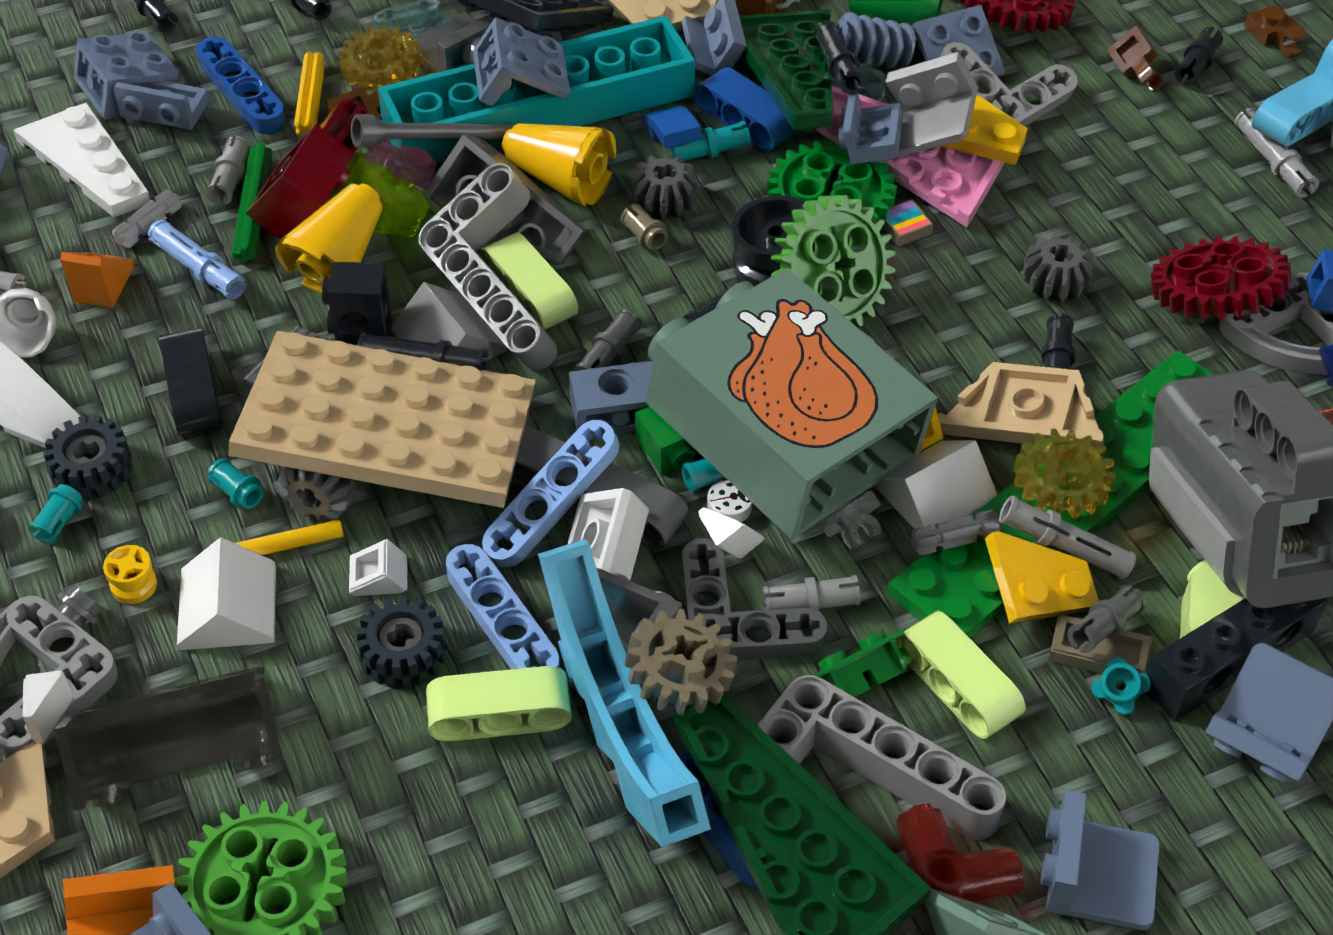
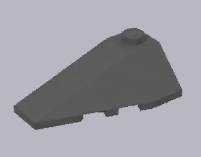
M463 134L419 200L437 214L484 170L493 164L505 163L512 168L530 191V200L524 210L492 239L499 241L518 232L528 240L542 257L563 264L586 230L517 166L484 139Z

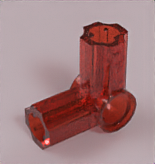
M930 803L913 805L908 811L898 815L896 826L911 869L931 889L969 901L1022 893L1024 888L1023 865L1017 850L1013 851L1011 847H1003L960 854L955 850L941 809L932 807ZM937 880L944 881V882H946L947 884L938 882ZM925 903L919 906L928 913Z

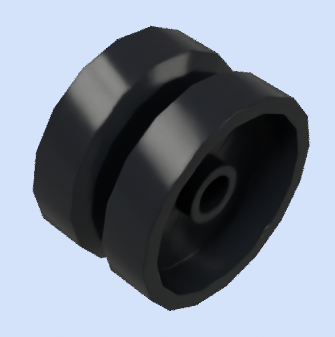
M774 195L762 197L743 205L735 213L731 223V240L734 248L732 254L733 270L738 283L748 281L756 286L769 279L773 272L780 269V263L771 260L772 255L781 254L782 248L774 240L775 238L787 237V233L781 225L783 222L795 223L792 211L804 210L805 201L791 196ZM813 241V244H812L813 253H814V251H815V242H814V241Z

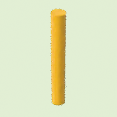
M338 519L236 542L235 544L260 555H267L341 538L344 535L341 521Z

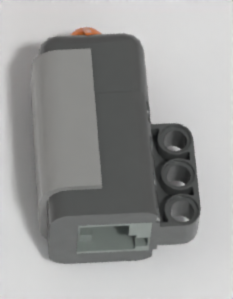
M1251 370L1182 379L1165 384L1159 390L1155 400L1149 485L1151 491L1190 543L1230 592L1239 596H1245L1250 604L1255 607L1269 608L1333 597V425L1290 382L1270 383L1263 375Z

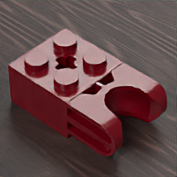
M342 100L329 113L321 126L315 124L279 161L246 214L281 240L333 198L331 195L333 189L338 191L349 178L351 171L347 169V166L358 147L354 146L351 138L352 119L356 114H368V112L353 100Z

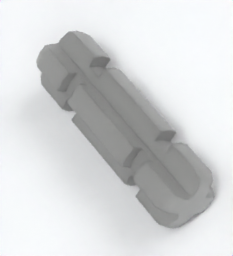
M169 189L161 192L154 198L156 202L151 200L127 219L128 224L122 222L113 229L112 235L115 238V243L124 249H130L139 242L138 236L144 238L148 234L149 228L153 223L158 220H167L166 214L168 217H171L180 210L182 205L179 201V196Z

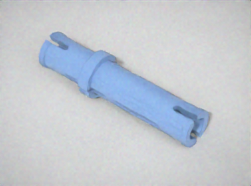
M158 220L151 225L148 231L149 241L193 271L195 278L204 285H211L229 300L237 299L245 291L246 283L244 281L246 279L227 267L222 257L214 252L205 251L183 233L176 230L166 220Z

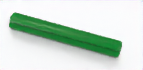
M258 142L256 146H251L248 154L232 247L233 258L239 259L241 264H247L248 260H254L257 255L261 225L249 217L246 212L269 178L273 151L271 148L266 147L264 142Z

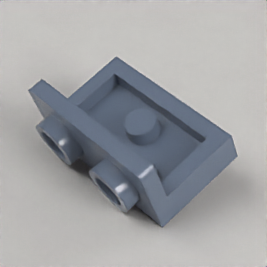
M168 81L132 85L118 82L113 88L120 116L192 130L210 102L207 89Z
M859 94L848 95L847 105L842 106L843 126L838 127V139L841 150L848 151L850 163H882L891 158H898L903 121L901 104L895 103L862 109Z

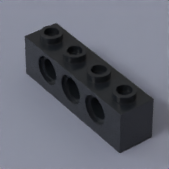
M1244 598L1153 655L1146 673L1151 682L1150 689L1147 692L1148 695L1174 721L1178 720L1234 684L1252 648L1256 644L1266 643L1284 652L1312 634L1326 607L1328 599L1323 598L1269 608H1258L1251 605Z

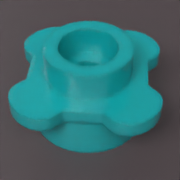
M1117 657L1108 662L1101 679L1094 680L1091 689L1094 697L1106 699L1114 705L1115 711L1118 714L1127 715L1134 711V702L1140 694L1149 691L1151 682L1146 674L1138 673L1134 667L1127 664L1125 659ZM1117 683H1125V689L1118 690L1116 688Z

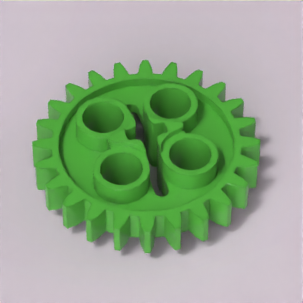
M846 195L819 196L818 200L805 201L804 210L792 211L795 223H782L781 226L787 233V237L775 238L774 240L782 248L781 254L771 256V260L780 263V269L773 272L771 277L788 268L817 294L820 282L819 295L853 325L861 327L863 326V317L874 318L876 316L872 304H885V300L880 294L881 289H892V285L885 280V275L894 273L896 270L892 266L887 265V259L893 257L895 251L885 250L884 246L892 236L891 234L879 233L885 223L884 220L872 219L874 208L862 207V200L848 199ZM848 235L850 236V243H849V245H848ZM813 241L815 242V251H814V253H813V250H812ZM853 277H855L854 287H853Z
M267 800L262 801L257 814H251L248 807L242 804L240 806V818L235 820L225 812H222L220 814L223 825L217 830L205 824L202 826L206 841L203 843L190 840L187 843L194 858H180L178 860L183 876L174 878L175 888L211 935H322L319 921L335 923L337 918L331 905L345 904V896L341 887L347 885L349 881L346 868H342L347 864L343 849H338L339 843L336 833H327L323 818L310 823L309 812L305 807L292 817L288 802H283L276 813H271ZM276 842L271 853L267 856L271 844ZM254 850L249 856L236 858L242 851ZM294 859H304L300 865L295 867L285 866ZM267 868L270 876H266ZM253 886L257 887V893H255ZM238 896L232 903L226 905L218 904L225 897ZM276 906H289L282 913L269 914V911ZM255 907H256V910H255V913H254V916H253L252 920L249 921V922H246V921L248 920V918L250 917L253 908L255 909Z

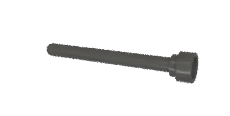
M356 114L351 122V138L355 147H374L376 143H381L383 139H460L463 134L481 139H503L507 130L512 129L516 124L383 123L381 119H376L372 114Z

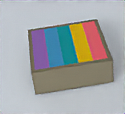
M911 199L895 205L893 209H889L888 218L885 220L882 228L887 234H891L892 241L899 247L931 235L933 223L914 200Z

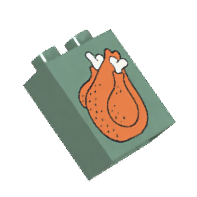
M788 268L756 286L748 281L734 285L722 296L714 310L691 323L685 318H676L670 321L658 331L648 349V356L653 361L646 403L791 540L919 456L938 399L932 391Z

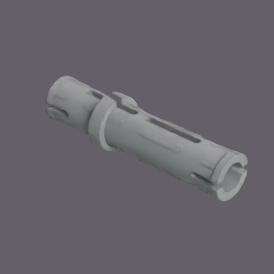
M1246 109V113L1251 117L1250 120L1241 111L1236 116L1234 124L1271 164L1272 173L1277 178L1284 179L1297 197H1307V193L1302 189L1303 186L1310 194H1313L1319 186V180L1302 164L1301 155L1296 150L1289 149L1252 128V121L1257 112L1256 109Z
M1010 496L1001 509L999 515L1000 523L1007 524L1034 537V543L1046 547L1050 544L1110 572L1120 579H1126L1135 565L1136 553L1129 552L1061 520V515L1053 510L1044 512L1019 500L1015 496Z

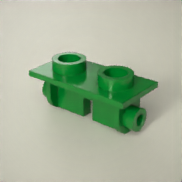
M883 629L873 633L858 642L861 648L860 651L848 657L844 650L826 657L818 662L821 671L815 676L824 679L851 696L857 697L870 690L862 674L866 671L875 687L906 673L907 666L912 664L911 656L906 648L901 647L899 649L895 643V640L904 634L903 629L889 636H886Z

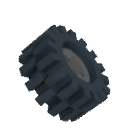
M94 415L92 422H88L86 416L78 417L79 424L73 425L71 420L63 423L64 431L56 428L51 432L53 439L47 438L45 442L46 450H43L53 483L56 484V487L64 484L74 488L81 493L83 500H91V493L97 492L99 498L107 496L105 489L108 487L115 492L120 488L118 479L126 482L129 478L128 470H132L133 467L132 456L122 428L120 426L116 427L115 421L109 418L104 423L102 416ZM86 454V456H87V455H89V454H90V455H95V454H96V456H95L94 458L90 459V460H89L87 457L83 456V455Z
M400 596V604H393L392 597L383 599L385 608L380 609L375 603L369 608L371 617L363 614L360 619L361 627H357V644L363 669L367 675L372 673L373 681L378 684L385 678L386 685L389 688L395 689L397 681L403 682L404 689L412 688L411 679L417 678L421 685L428 681L426 672L428 671L435 676L439 671V663L444 664L446 658V643L441 616H437L436 609L431 604L425 608L424 600L417 597L413 605L409 604L408 596ZM403 634H405V637L410 636L411 638L406 640L404 647H395L390 644L397 641L398 635L403 637Z

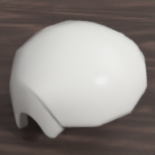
M27 288L8 290L0 296V341L20 358H33L44 351L52 339L56 327V316L51 304L46 297Z

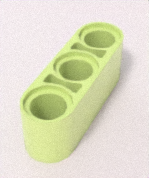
M516 232L481 248L480 257L544 330L578 314V303L571 288L522 234Z
M936 611L906 629L904 634L896 639L898 648L904 647L909 652L912 659V664L909 665L911 669L977 737L986 739L1024 714L1026 705L1019 689L946 614Z
M555 666L443 676L432 680L426 688L428 731L433 738L441 741H460L554 731L567 726L572 718L567 674L564 670Z

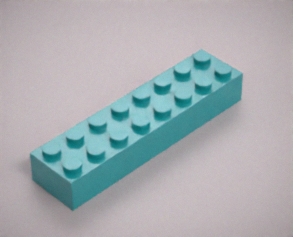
M662 16L558 42L563 47L570 94L566 99L513 79L510 89L505 94L502 93L494 106L479 101L475 64H470L378 87L381 117L383 123H525L583 126L694 97L695 60L668 17ZM390 139L405 172L445 162L460 140ZM484 139L495 149L502 147L503 139Z

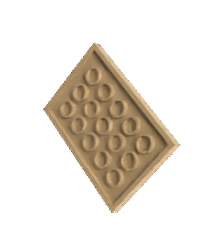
M277 331L230 437L228 456L504 508L536 380L520 377L515 374H503L487 370L479 371L472 366L440 363L430 358H419L389 352L384 349L346 344L342 341H330L304 336L299 333Z

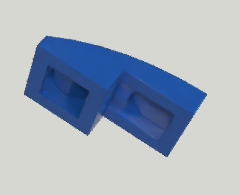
M681 105L641 114V121L653 141L660 140L665 149L702 139L701 126L695 117Z

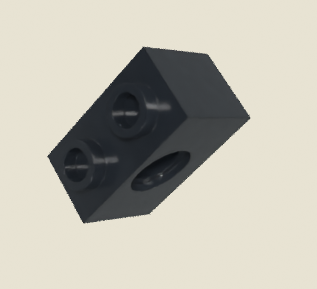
M333 262L330 279H324L322 284V302L330 307L327 316L328 334H334L335 341H342L356 346L359 336L363 332L391 337L393 318L385 264Z

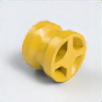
M137 545L121 546L110 552L105 558L103 564L104 573L109 581L112 596L117 601L124 604L141 603L150 598L156 591L158 581L152 568L149 553L144 548Z

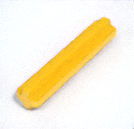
M309 51L304 55L294 121L295 132L301 137L318 121L325 68L324 55L319 51L316 53Z

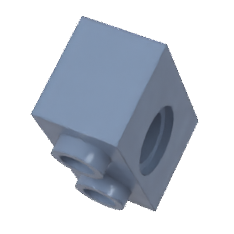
M653 361L569 372L570 402L576 431L588 421L602 420L611 426L615 434L635 432V412L650 407L646 400Z

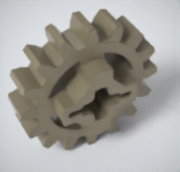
M678 609L675 619H670L663 610L659 611L655 624L645 618L641 622L639 632H633L625 658V666L632 668L628 681L630 684H643L639 696L643 700L650 698L652 695L659 698L657 709L661 711L668 703L675 704L678 715L684 714L688 704H692L698 713H702L708 700L717 705L721 701L724 691H728L735 675L733 670L737 662V656L729 654L733 644L732 640H719L717 638L721 629L719 624L712 625L709 628L703 626V614L699 613L692 621L686 619L684 609ZM655 644H658L659 647L655 648L654 655L649 656V650ZM712 666V674L707 679H704L703 675H705L707 668Z

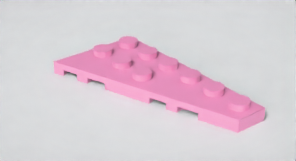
M832 86V126L820 127L816 131L840 145L838 127L843 126L842 106L847 105L849 94L844 93L841 88ZM859 94L862 109L889 105ZM942 146L930 148L918 154L891 158L886 162L878 163H887V173L894 174L895 182L965 227L969 226L1005 164L1004 162Z

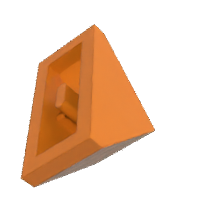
M61 252V264L73 302L113 308L134 269L135 259L98 253Z

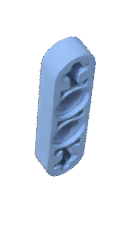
M591 420L579 427L489 526L483 535L482 545L484 551L494 564L509 568L523 561L579 499L581 494L588 489L615 459L619 452L620 444L618 437L608 423L602 420ZM593 437L597 440L603 438L606 444L601 449L597 446L591 448L589 441ZM577 453H580L583 459L586 457V459L588 460L589 464L586 467L583 465L581 460L577 456H575ZM565 467L578 469V477L571 485L559 486L556 484V475L561 469ZM537 500L547 502V511L543 517L538 520H528L525 518V510L530 503ZM516 520L528 531L525 535L519 528L517 529L513 525ZM500 539L511 540L513 547L509 551L504 548L500 549L497 545Z
M463 544L452 549L446 557L448 580L510 669L530 668L529 654L527 652L531 649L532 656L539 665L546 664V666L560 668L559 654L486 552L473 544ZM467 564L470 568L475 567L477 577L475 582H473V577L468 569L465 567L460 568L461 565ZM488 592H495L503 597L502 602L493 607L481 605L478 599ZM510 625H520L527 630L522 638L516 640H509L501 635L502 630Z

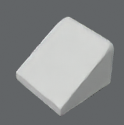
M704 507L698 511L700 513L699 517L716 546L736 558H743L765 539L763 535L739 521Z
M388 539L350 555L349 593L351 595L396 594L407 591V556Z
M63 671L29 674L24 679L22 717L32 740L36 744L46 741L72 701L73 693Z

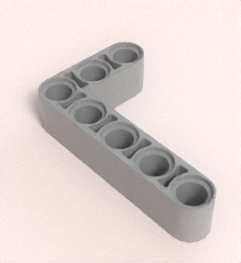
M497 163L484 170L423 226L419 233V244L507 348L526 367L538 371L547 368L555 360L557 355L555 341L477 254L478 250L524 210L530 200L529 189L512 168L505 163Z
M804 675L796 678L789 684L758 724L773 740L783 739L788 741L789 743L777 744L797 763L800 764L812 747H815L968 838L984 840L991 837L998 829L1006 802V791L998 780L822 678L814 675ZM803 705H809V706H812V707H815V708H813V709H806V708L801 707V706H803ZM849 729L856 731L857 733H847L843 730ZM885 754H894L900 758L892 759L885 756ZM928 779H937L944 784H934ZM972 804L985 806L988 810L976 809Z

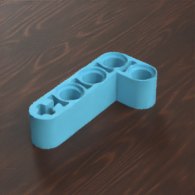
M1333 39L1326 47L1315 73L1272 95L1261 104L1252 121L1253 129L1287 147L1333 121Z

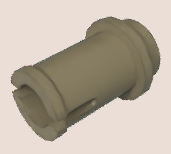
M638 204L630 205L637 216L626 208L621 214V223L638 238L640 246L652 251L662 248L668 239L665 224L651 218Z

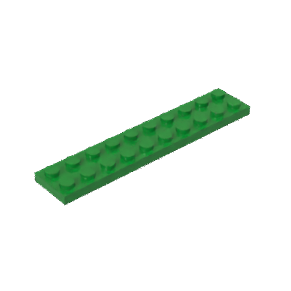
M1177 350L1095 416L1098 428L1102 430L1104 435V452L1056 447L976 513L994 510L999 518L1006 500L1010 496H1015L1019 500L1044 512L1053 510L1059 513L1061 520L1092 534L1096 533L1150 487L1149 468L1154 407L1159 390L1165 384L1172 381L1214 374ZM976 513L972 515L973 519L976 518ZM1001 523L1000 532L1034 543V537ZM980 536L977 537V542L940 550L938 546L936 547L937 552L922 555L888 583L887 594L919 621L936 611L946 614L971 638L1005 609L986 541L980 539ZM1050 544L1046 546L1047 548L1070 555Z

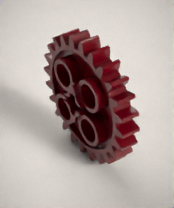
M958 0L959 3L965 4L964 9L981 5L988 23L995 21L999 23V28L1003 29L1008 25L1012 26L1015 32H1018L1019 29H1026L1029 33H1033L1035 28L1043 33H1047L1048 28L1057 31L1059 26L1065 27L1067 21L1071 20L1075 6V0Z
M1219 236L1211 243L1200 239L1197 246L1184 243L1183 251L1171 249L1170 256H1160V264H1153V272L1151 273L1154 300H1160V307L1170 306L1172 314L1184 310L1185 318L1198 313L1201 314L1202 320L1208 319L1210 315H1217L1219 320H1224L1226 314L1231 313L1238 318H1242V311L1245 310L1257 314L1259 313V305L1272 307L1273 299H1283V291H1289V282H1291L1290 263H1288V256L1281 255L1279 247L1269 249V242L1255 245V238L1239 242L1238 236H1234L1230 241H1223L1221 236Z

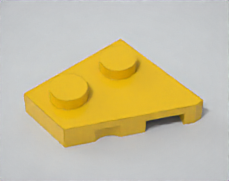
M976 95L967 137L955 144L941 146L1016 165L1026 140L1028 128L979 95Z
M999 531L992 532L985 538L1009 624L1055 617L1059 614L1068 615L1087 612L1090 610V607L1099 601L1087 561Z

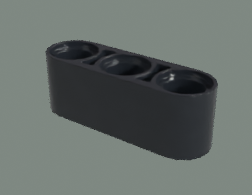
M202 327L159 335L171 409L178 436L221 428L222 421Z

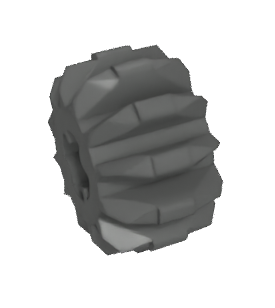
M666 153L660 159L649 156L647 163H637V169L633 174V179H631V192H633L635 203L645 209L649 216L661 214L663 220L668 214L680 217L683 210H692L696 194H698L697 175H695L693 170V164L683 163L681 156L674 159H669Z
M1055 233L1050 240L1039 237L1037 243L1029 246V250L1026 252L1023 269L1024 282L1030 284L1031 293H1044L1045 301L1051 296L1057 297L1062 303L1067 296L1078 299L1083 290H1087L1088 285L1091 284L1094 255L1086 251V243H1073L1072 236L1066 240L1060 239Z
M285 466L281 469V475L278 478L282 486L280 494L291 500L290 508H299L303 511L305 518L309 515H314L321 522H324L327 518L337 520L341 514H344L357 496L359 485L353 479Z

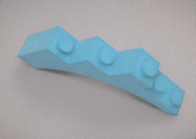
M583 539L538 554L561 637L558 644L569 684L586 702L597 746L614 762L626 809L661 847L710 830L699 781L685 767L670 745L647 700L639 697L641 693L640 685L630 684L628 681L632 668L625 666L626 652L613 621L589 542Z

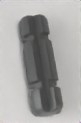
M988 510L976 513L975 519H973L972 515L936 523L935 529H932L930 525L916 528L912 531L911 543L917 555H925L937 552L936 547L938 546L940 550L977 542L978 536H980V539L985 540L992 532H1000L1002 526L996 511Z

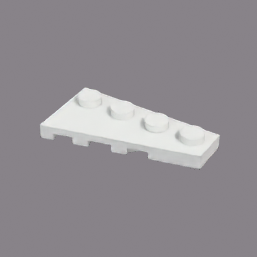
M87 103L69 107L62 112L13 130L19 144L24 148L29 146L33 149L36 157L45 164L51 163L59 170L61 177L69 183L74 181L82 188L84 195L111 216L117 217L150 202L147 189Z

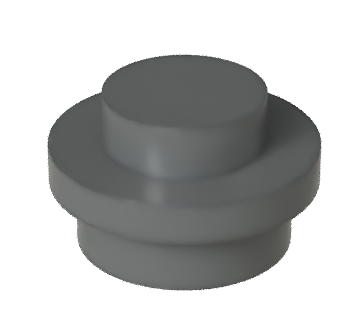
M72 585L66 593L61 591L57 595L64 602L58 610L79 627H82L86 621H89L94 626L98 623L99 620L96 616L103 607L76 586Z

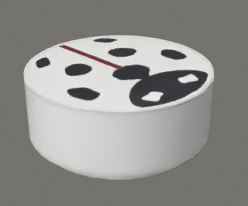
M722 480L715 483L709 489L707 509L742 522L751 514L752 502L729 480Z

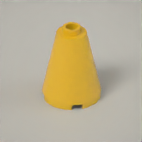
M518 123L512 129L507 130L502 141L505 157L514 165L578 205L586 206V203L590 205L595 204L604 194L610 182L612 172L606 170L609 158L616 159V139L611 131L601 127Z
M349 184L280 240L275 248V253L284 269L290 274L296 269L305 277L301 284L322 296L323 280L330 279L333 262L361 263L383 209L379 201V194L367 184Z

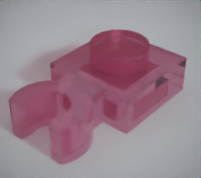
M383 139L381 143H376L374 147H368V152L365 156L366 159L373 163L390 167L391 174L425 190L428 189L434 177L437 161L432 159L426 151L418 147L409 148L403 144L398 148L387 139Z

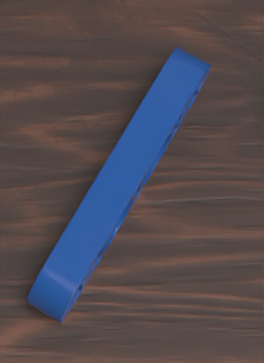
M209 37L200 41L196 51L201 69L249 125L261 134H273L282 130L286 124L282 102L226 39L221 37ZM232 72L240 73L239 75L233 77L224 76L225 74ZM250 92L258 93L252 97H241V95Z

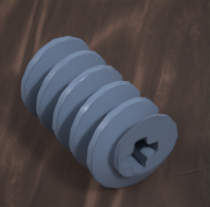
M848 12L836 24L848 50L858 57L861 64L868 63L871 58L872 65L876 67L881 66L884 62L886 68L893 69L899 62L900 68L903 69L909 65L913 57L916 37L914 29L907 23L898 24L893 20L885 21L878 17L871 19L867 15L858 16L853 12Z

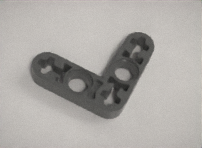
M707 538L694 539L686 544L682 553V577L687 620L693 621L699 613L703 614V626L707 628L715 624L721 626L717 637L719 640H732L731 631L738 630L737 642H733L729 654L737 656V661L805 657L815 655L823 649L826 644L828 623L819 611L812 608H790L731 612L723 550L716 546L713 540ZM697 558H706L708 575L700 576V566ZM711 592L716 594L720 600L715 605L702 606L694 598L699 593ZM760 627L768 630L771 633V638L761 643L754 642L746 636V632L751 628ZM808 627V631L812 636L804 637L799 628ZM780 628H785L784 636H786V639H779Z

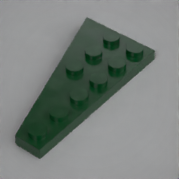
M831 9L739 16L747 44L742 55L793 130L811 132L820 127H831L833 116L832 76L828 70V60L814 35L816 27L822 33L819 23L830 21Z
M724 693L717 705L708 700L702 713H698L692 704L686 705L683 715H678L677 711H674V722L782 935H887L928 899L931 887Z

